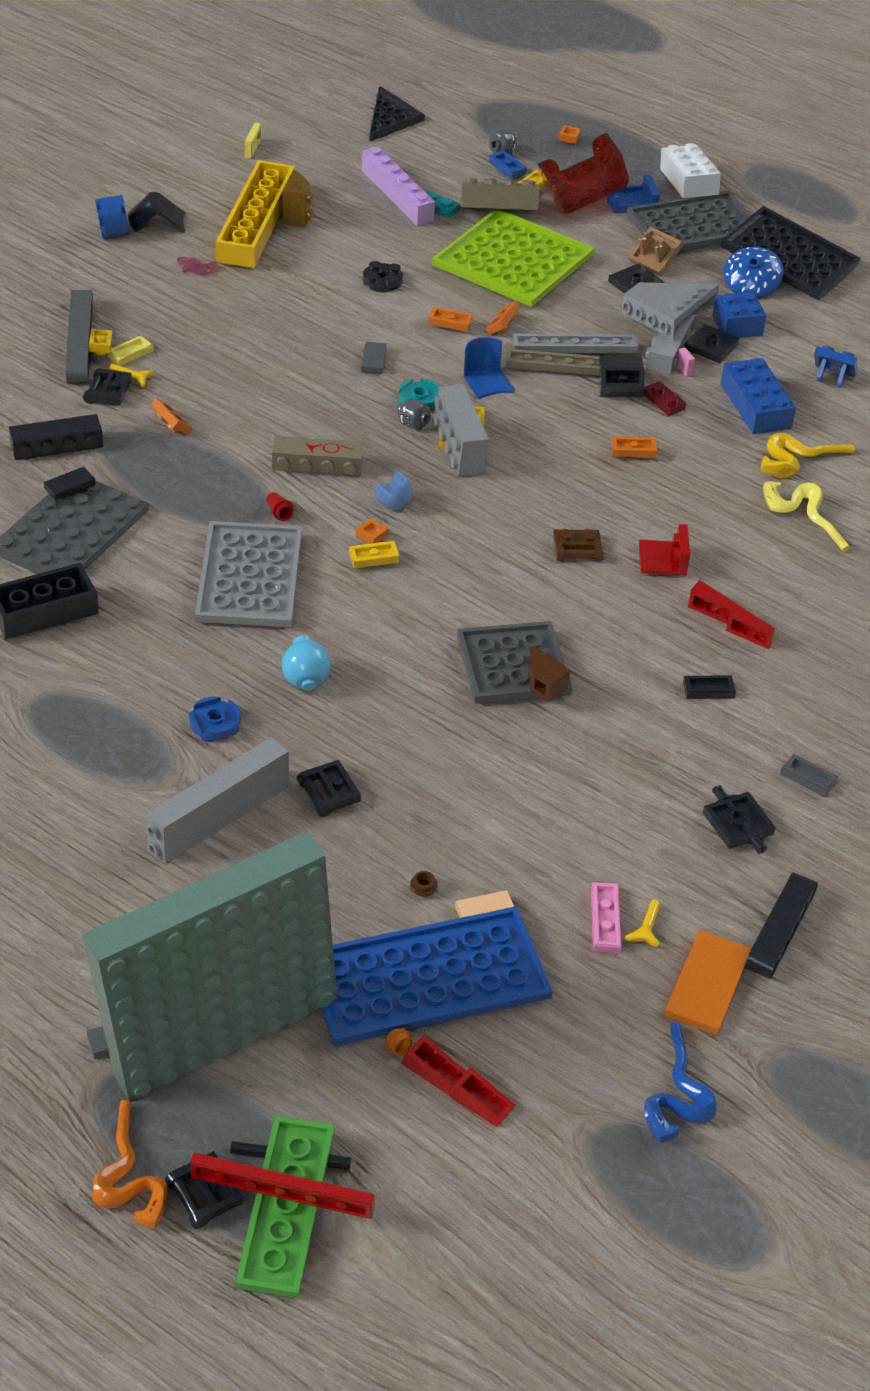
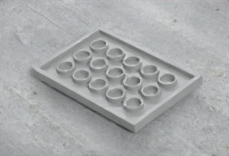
M210 521L195 609V622L292 627L302 526Z

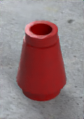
M274 492L267 496L266 502L275 519L288 521L294 515L292 502Z

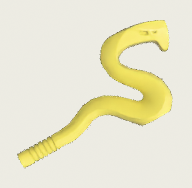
M768 481L764 483L763 493L770 510L778 513H789L797 509L803 499H808L807 514L809 519L823 528L842 552H847L850 549L849 544L837 529L818 513L823 500L822 489L819 485L810 482L803 483L794 490L791 501H786L778 493L781 486L780 482Z

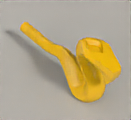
M775 433L767 441V450L770 456L778 461L770 460L768 456H764L760 469L762 472L778 479H786L795 475L801 467L798 459L791 453L801 457H814L822 453H854L855 447L853 444L808 447L789 434Z

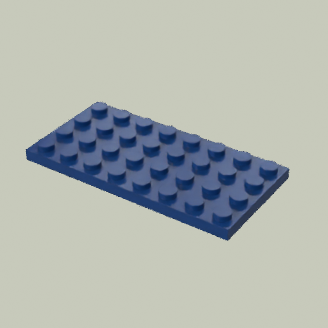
M517 906L333 944L337 1000L326 1007L320 1008L334 1047L388 1035L394 1029L403 1028L411 1030L551 999L553 991Z

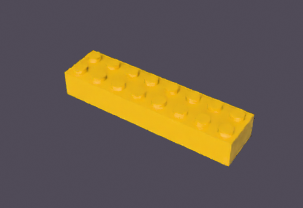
M257 161L216 240V262L226 265L243 266L244 268H255L283 211V189L292 171L295 170V166Z

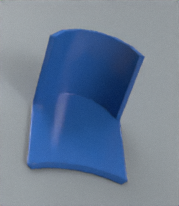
M479 337L472 339L465 347L464 378L478 399L493 394L514 392V389L500 370L502 341L496 338Z

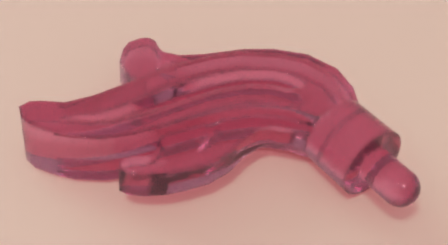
M193 257L177 258L178 264L184 266L182 268L183 273L192 272L204 275L218 265V261H210L203 264Z

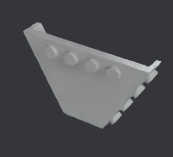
M639 282L624 293L622 314L673 340L676 325L702 304L714 305L715 296L718 295L719 284Z

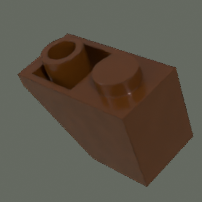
M534 645L530 647L528 661L530 690L545 701L550 702L568 689L570 670Z

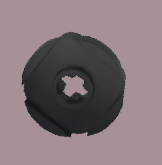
M372 261L363 271L364 285L368 284L369 289L376 292H391V288L396 286L398 289L403 283L401 266L395 263L387 264Z

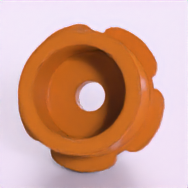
M403 1028L392 1030L387 1036L386 1049L389 1052L392 1051L397 1056L405 1054L413 1044L411 1033Z

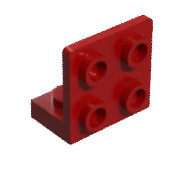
M678 524L677 533H673L672 541L639 540L641 573L687 576L690 560L688 524Z

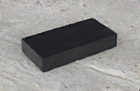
M84 466L43 482L44 489L55 501L96 485L95 478Z
M732 675L683 677L686 699L735 698L736 690Z

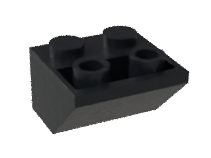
M599 356L600 397H642L644 391L642 356Z

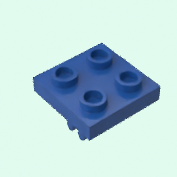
M816 346L814 352L815 366L820 367L817 381H822L826 369L839 372L837 387L841 388L846 375L856 377L858 371L857 357L846 351L842 353L836 352L829 346H822V348Z

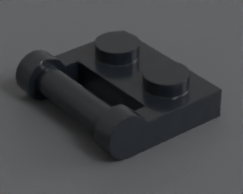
M102 368L96 369L89 389L83 394L84 402L93 404L96 401L121 405L132 381V373ZM105 381L102 390L98 391L101 382Z
M339 760L299 773L296 778L299 785L305 788L315 804V811L319 817H326L336 809L361 801L359 790ZM313 781H320L330 797L329 799H323Z
M214 1151L207 1154V1156L218 1158ZM190 1163L173 1170L165 1177L169 1188L175 1190L190 1215L189 1221L195 1229L204 1227L211 1219L243 1204V1196L238 1188L193 1178ZM192 1178L207 1202V1206L199 1207L185 1184L186 1180Z

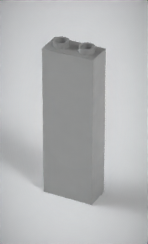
M271 737L147 812L146 830L148 832L147 847L152 856L158 857L167 864L288 788L289 751Z

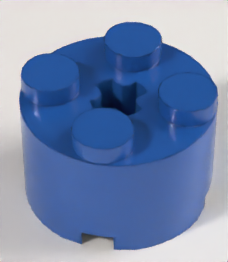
M116 195L95 199L102 238L130 234L123 196Z

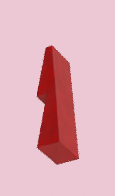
M700 579L690 591L688 608L727 624V632L769 649L771 647L775 631L774 627Z
M424 1034L405 1053L401 1061L402 1065L495 1127H498L516 1106L472 1067L466 1071Z

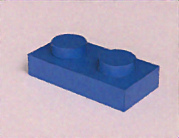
M505 151L489 156V163L511 179L525 175L527 172L526 166Z

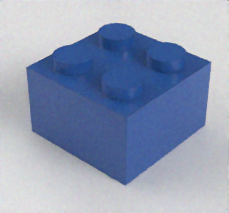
M754 292L727 293L715 296L712 316L719 330L738 338L763 336L767 315Z

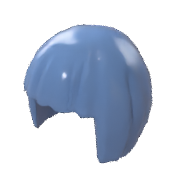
M396 470L389 484L383 486L381 483H378L374 488L377 501L390 510L403 509L410 502L413 494L410 482L398 470Z

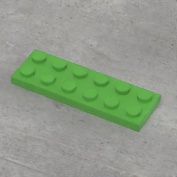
M275 1115L263 1168L324 1182L335 1125ZM256 1193L235 1282L236 1288L299 1299L318 1207Z

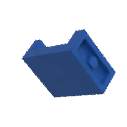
M651 175L643 176L642 185L615 186L612 178L607 177V182L603 186L604 196H607L608 206H611L613 213H626L628 207L658 203L660 198L659 191Z

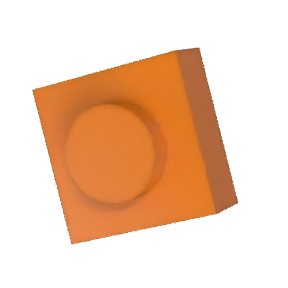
M564 125L559 133L558 140L564 141L567 144H576L581 135V129Z
M370 518L356 529V536L369 544L378 543L388 536L389 528Z

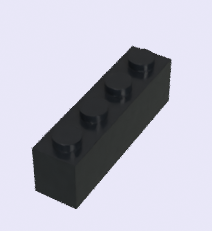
M97 414L8 427L10 445L15 460L103 447L102 428Z

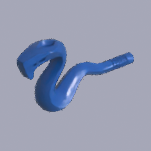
M680 1023L670 1025L676 1053L672 1078L677 1088L696 1103H688L667 1093L654 1094L645 1100V1118L652 1135L659 1142L672 1140L678 1136L680 1130L679 1126L667 1123L660 1108L670 1109L691 1123H706L716 1115L714 1093L708 1087L685 1075L688 1055Z

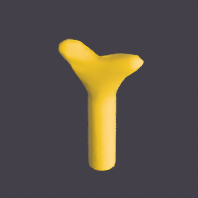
M113 363L109 367V370L132 373V379L136 380L141 388L145 387L146 379L154 374L153 370L134 371Z
M651 900L642 926L626 935V941H645L653 947L660 946L659 941L652 932L661 906L660 901Z

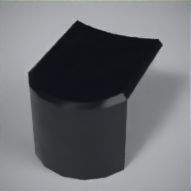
M154 191L149 192L127 215L128 221L135 232L142 228L156 214H159L183 233L185 232L183 219L186 212L162 194Z

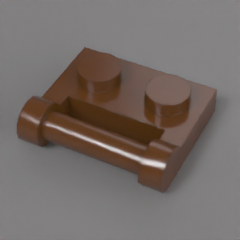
M554 529L553 541L556 561H563L564 558L603 561V547L599 530Z

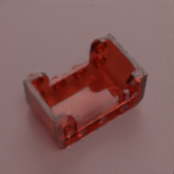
M604 133L593 140L592 150L594 156L560 171L557 162L553 159H547L538 163L545 188L562 213H571L618 192L628 185L629 176L623 155L608 133Z

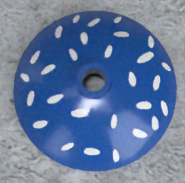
M763 247L740 249L728 258L724 266L725 283L735 294L754 292L757 298L764 297L774 292L783 279V265L780 258L774 252Z

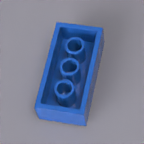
M763 358L724 363L720 384L752 434L792 428L796 407Z

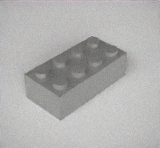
M465 386L439 387L438 396H435L436 413L433 414V424L438 428L440 440L445 441L444 449L445 453L450 456L451 467L455 468L458 477L484 474L489 439Z

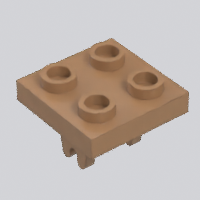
M650 226L646 232H643V237L639 238L638 244L628 258L631 262L639 263L647 270L662 276L683 247V243Z

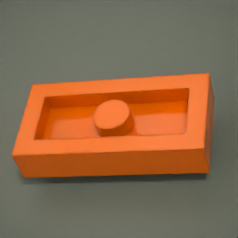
M517 301L503 307L485 328L489 335L495 332L502 333L509 327L508 323L517 317L516 313L521 308Z
M435 306L428 317V324L454 329L459 332H468L473 322V314Z
M156 398L151 404L157 411L156 415L163 421L168 422V428L175 433L181 431L188 435L192 427L170 405Z
M612 436L611 447L613 457L656 458L657 456L656 439L654 437Z

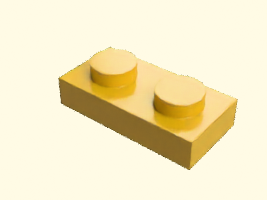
M91 329L89 352H93L96 355L110 353L112 330Z
M394 541L349 546V556L353 568L399 563L400 555Z

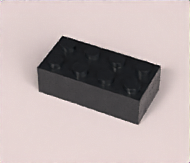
M81 562L0 584V629L5 639L99 614L97 591Z

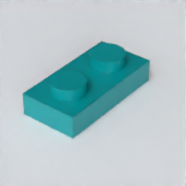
M426 192L435 201V213L450 218L460 210V203L440 196L435 192Z

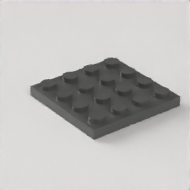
M551 621L457 629L456 636L475 704L541 698L530 690L528 661L530 647L533 645L565 666ZM570 679L568 689L563 691L558 696L572 694V685Z

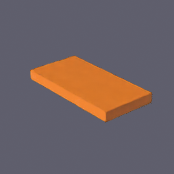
M699 930L665 1008L664 1016L718 1035L752 948Z

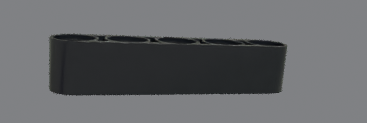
M795 872L791 873L748 955L745 969L769 979L773 977L814 897L818 886L817 881Z

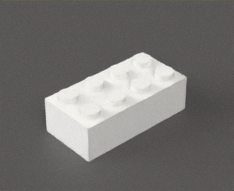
M688 143L686 146L669 145L666 148H661L660 169L683 198L719 195L721 173L698 145Z

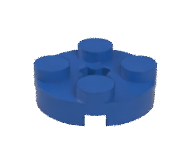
M221 697L201 699L194 704V709L190 711V727L204 742L227 738L239 732L240 710L233 701L228 700L227 703L221 701ZM215 716L217 720H212L211 717Z

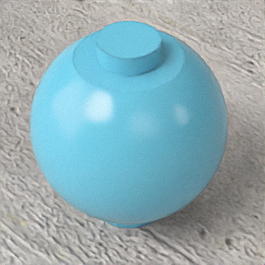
M298 636L293 639V644L287 648L282 657V672L286 680L294 687L311 691L324 683L328 678L331 670V659L327 650L321 644L312 641L310 636Z

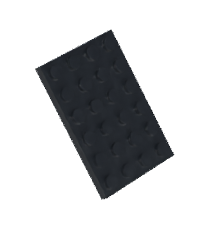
M762 206L723 238L720 244L722 248L731 253L746 247H763L774 252L780 258L783 265L782 281L817 300L821 299L859 264L861 259L765 206Z

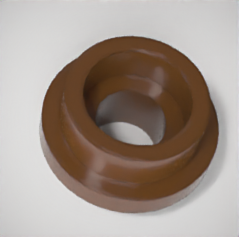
M420 871L411 879L410 888L418 896H430L437 890V880L432 873Z

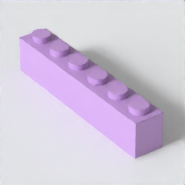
M371 147L370 149L363 150V173L416 226L434 222L435 201L380 147Z

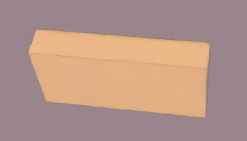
M507 890L455 901V908L459 918L514 907Z

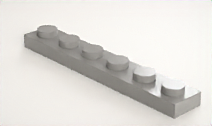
M513 334L512 340L514 349L566 354H630L638 352L636 334Z

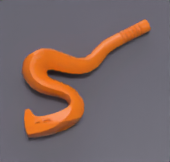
M122 1100L119 1105L116 1141L121 1157L118 1161L99 1171L94 1177L93 1203L105 1209L118 1208L125 1205L139 1193L149 1191L152 1193L147 1208L143 1211L134 1212L133 1216L134 1221L139 1225L155 1229L162 1219L167 1202L168 1187L163 1179L156 1176H142L122 1187H112L126 1175L135 1161V1153L129 1141L132 1103L129 1100Z

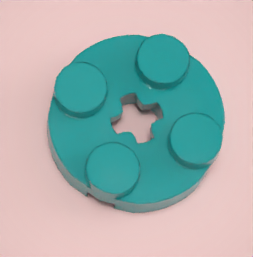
M413 379L407 380L399 387L398 403L401 405L408 399H415L426 403L429 406V410L435 408V396H438L439 386L428 379H420V382H413Z

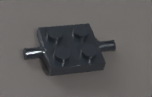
M721 785L715 786L712 792L718 800L715 803L705 805L703 814L728 849L749 843L757 851V854L764 853L767 847L761 841V838L774 834L776 828L749 791L739 795H727Z

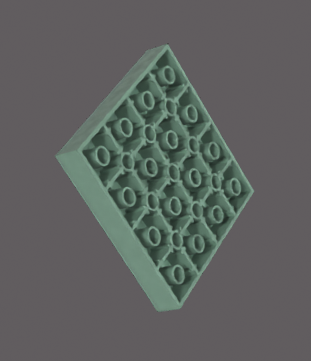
M308 831L82 934L113 1073L129 1101L137 1097L146 1096L150 1091L164 1084H170L178 1077L190 1071H196L217 1058H223L231 1051L243 1045H249L257 1038L276 1032L282 1026L294 1020H300L308 1013L320 1007H326L337 1000L326 858Z

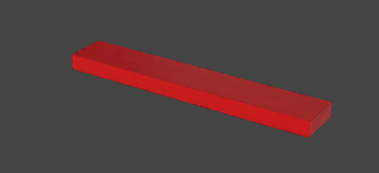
M194 1152L190 1161L191 1174L195 1179L367 1219H372L375 1210V1194Z

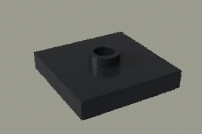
M639 263L613 273L608 277V282L623 293H626L639 282L665 283Z
M703 324L685 342L684 347L692 353L721 363L737 347L740 338Z

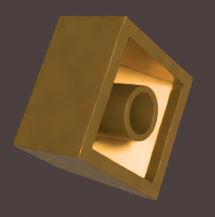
M295 170L292 171L283 189V224L305 228L308 221H311L313 217V209H310V204L313 201V192H311V184Z

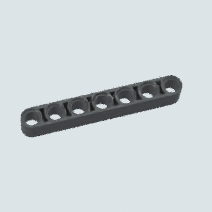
M71 290L66 354L67 383L89 382V341L93 314L92 290Z

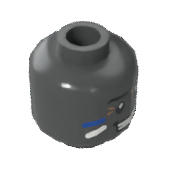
M508 130L494 132L489 140L490 149L494 154L502 151L511 154L516 148L514 134Z
M408 399L398 408V417L400 423L404 426L420 430L430 421L429 406L424 402Z

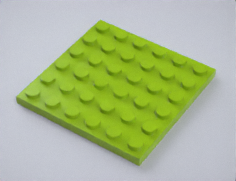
M496 208L432 258V265L457 277L471 281L476 285L485 287L490 291L504 295L509 299L518 301L525 306L533 307L594 255L595 248Z

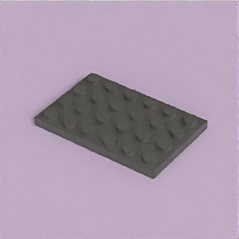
M729 190L719 192V195L681 198L628 207L626 215L642 235L651 226L682 241L683 247L679 252L713 245L718 246L723 238L751 216Z
M95 481L96 485L56 501L48 494L0 536V558L36 574L80 562L84 569H86L149 511V503L98 481Z

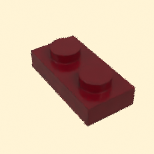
M660 381L644 387L642 395L668 416L685 410L686 402Z

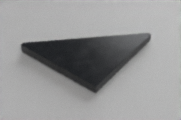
M380 86L378 88L369 141H374L425 121V115Z

